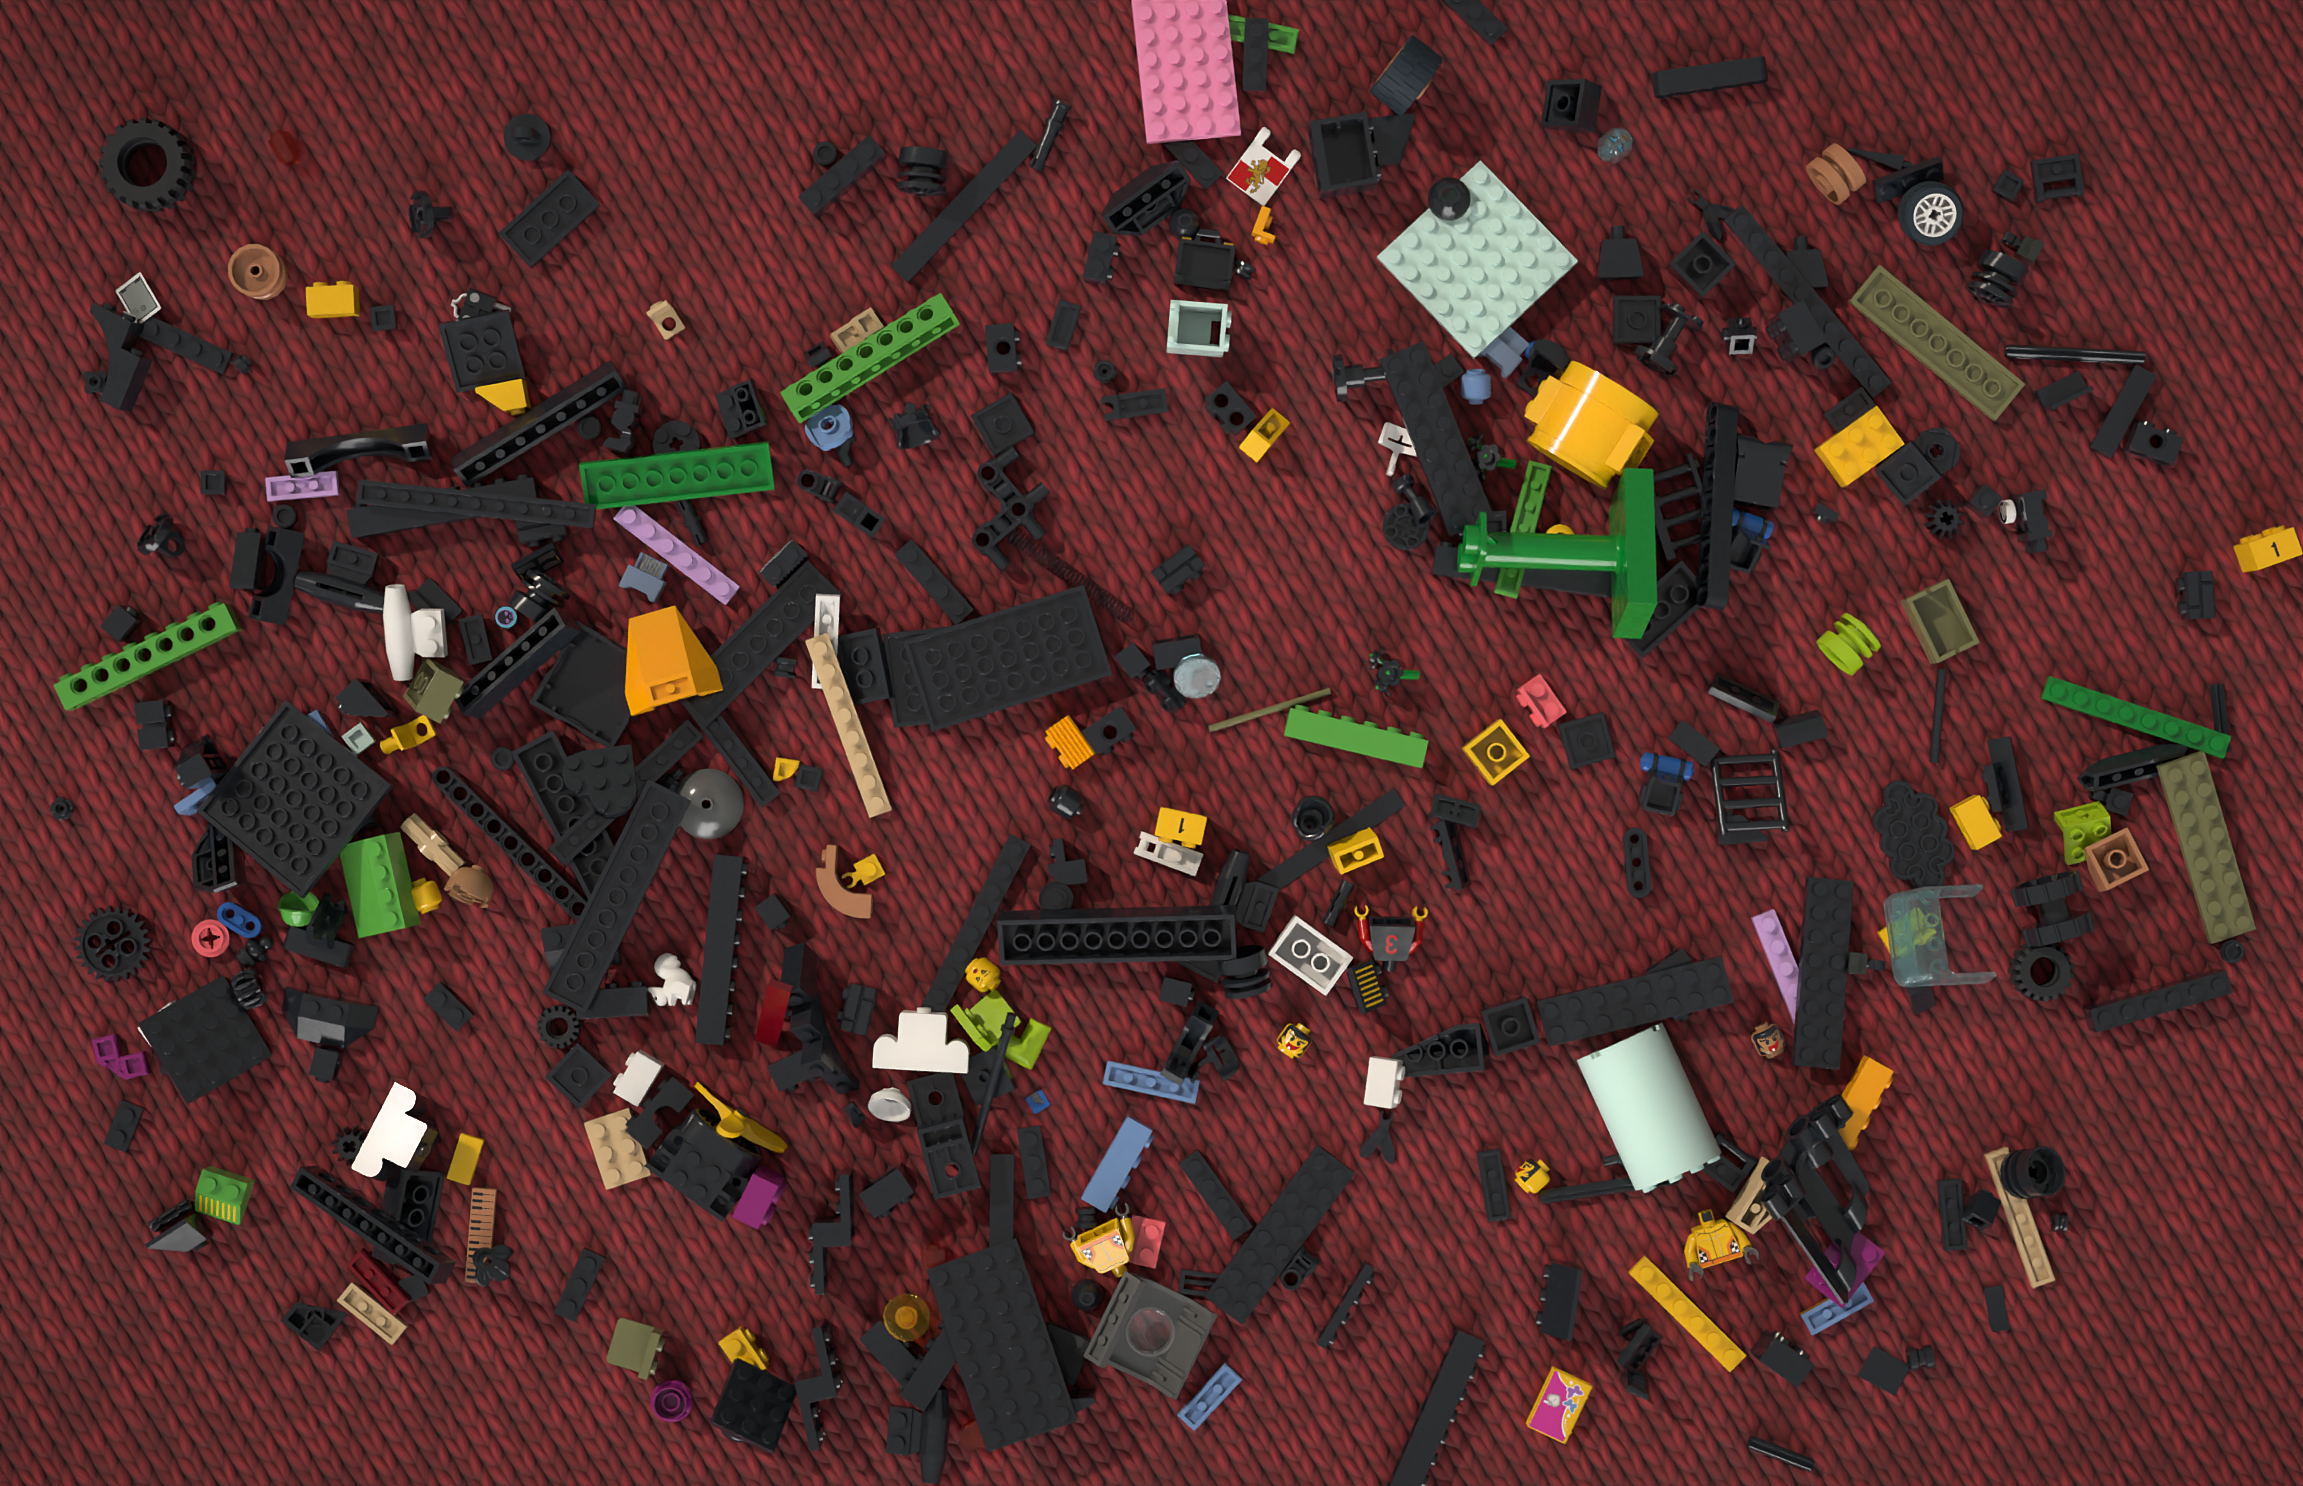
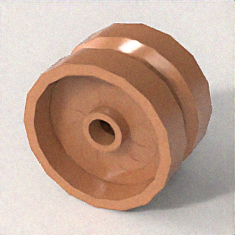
M1835 143L1822 152L1823 159L1816 157L1806 166V171L1817 189L1836 205L1841 204L1850 196L1849 190L1856 191L1866 183V177L1858 163L1844 148Z
M247 244L239 248L231 256L228 264V276L232 285L239 292L257 300H269L278 296L285 288L288 280V268L284 259L271 249L259 244Z

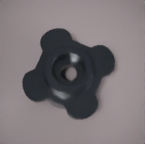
M103 370L94 373L86 371L83 375L86 380L84 391L87 394H92L93 392L103 394L107 373Z

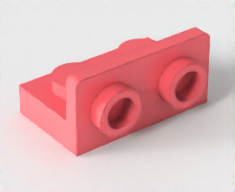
M1538 674L1516 689L1518 692L1517 700L1523 708L1526 706L1532 713L1529 716L1536 727L1546 728L1549 724L1567 713L1541 674Z

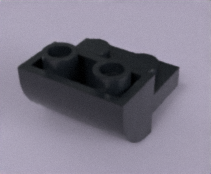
M749 379L730 387L726 391L715 394L729 439H736L751 432L760 431L770 425L755 379Z

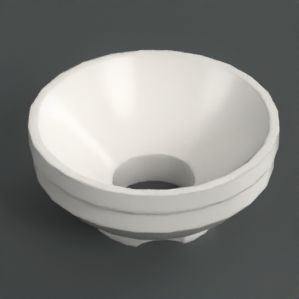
M891 1087L874 1093L869 1100L868 1109L879 1119L900 1122L908 1119L910 1116L911 1103L899 1089Z

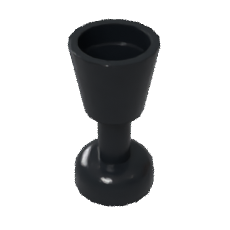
M1405 474L1393 483L1392 489L1397 494L1405 493L1410 500L1409 506L1417 524L1422 525L1430 521L1436 515L1437 510L1424 497H1418L1412 488L1415 483L1414 477L1411 474Z

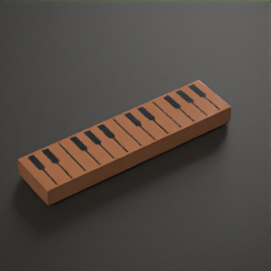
M472 1188L465 1282L477 1283L475 1280L476 1267L472 1260L474 1252L483 1247L493 1248L497 1189Z

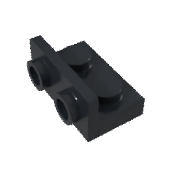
M1644 1323L1636 1331L1629 1345L1622 1350L1617 1362L1627 1370L1637 1374L1664 1336L1647 1323Z

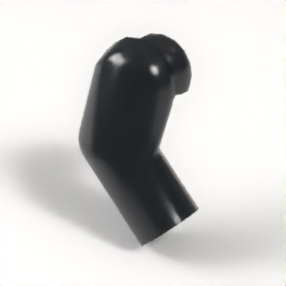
M854 434L843 444L836 447V453L844 468L854 464L849 453L850 446L856 441Z

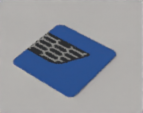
M1038 1090L1026 1098L1034 1114L1050 1106L1042 1090Z

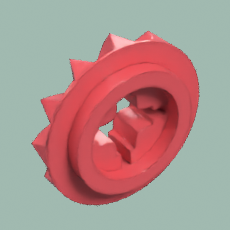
M204 920L194 928L192 944L199 954L206 957H215L224 953L230 945V934L227 927L220 923L219 920ZM210 931H212L213 935L220 936V938L214 940V945L211 944V941L202 940V938L210 935Z

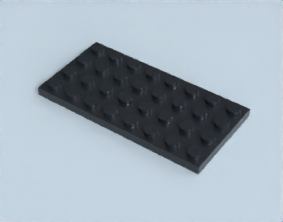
M1084 585L903 641L931 732L1112 675Z
M1017 1238L926 1269L987 1453L1078 1421Z

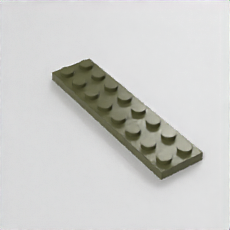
M1881 265L1876 267L1848 302L1992 421H1996L2025 385V383Z
M2200 751L2158 765L2157 770L2208 943L2213 944L2255 930L2256 927L2205 752Z

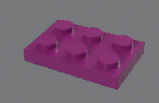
M1860 1232L1854 1233L1851 1246V1255L1856 1262L1857 1273L1854 1285L1848 1292V1301L1886 1253ZM1832 1242L1824 1253L1834 1268H1836L1841 1254ZM1813 1266L1804 1280L1843 1309L1846 1304L1841 1305L1816 1267Z

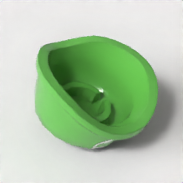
M291 891L281 897L278 902V910L286 924L293 927H301L309 924L319 901L310 892L303 899Z

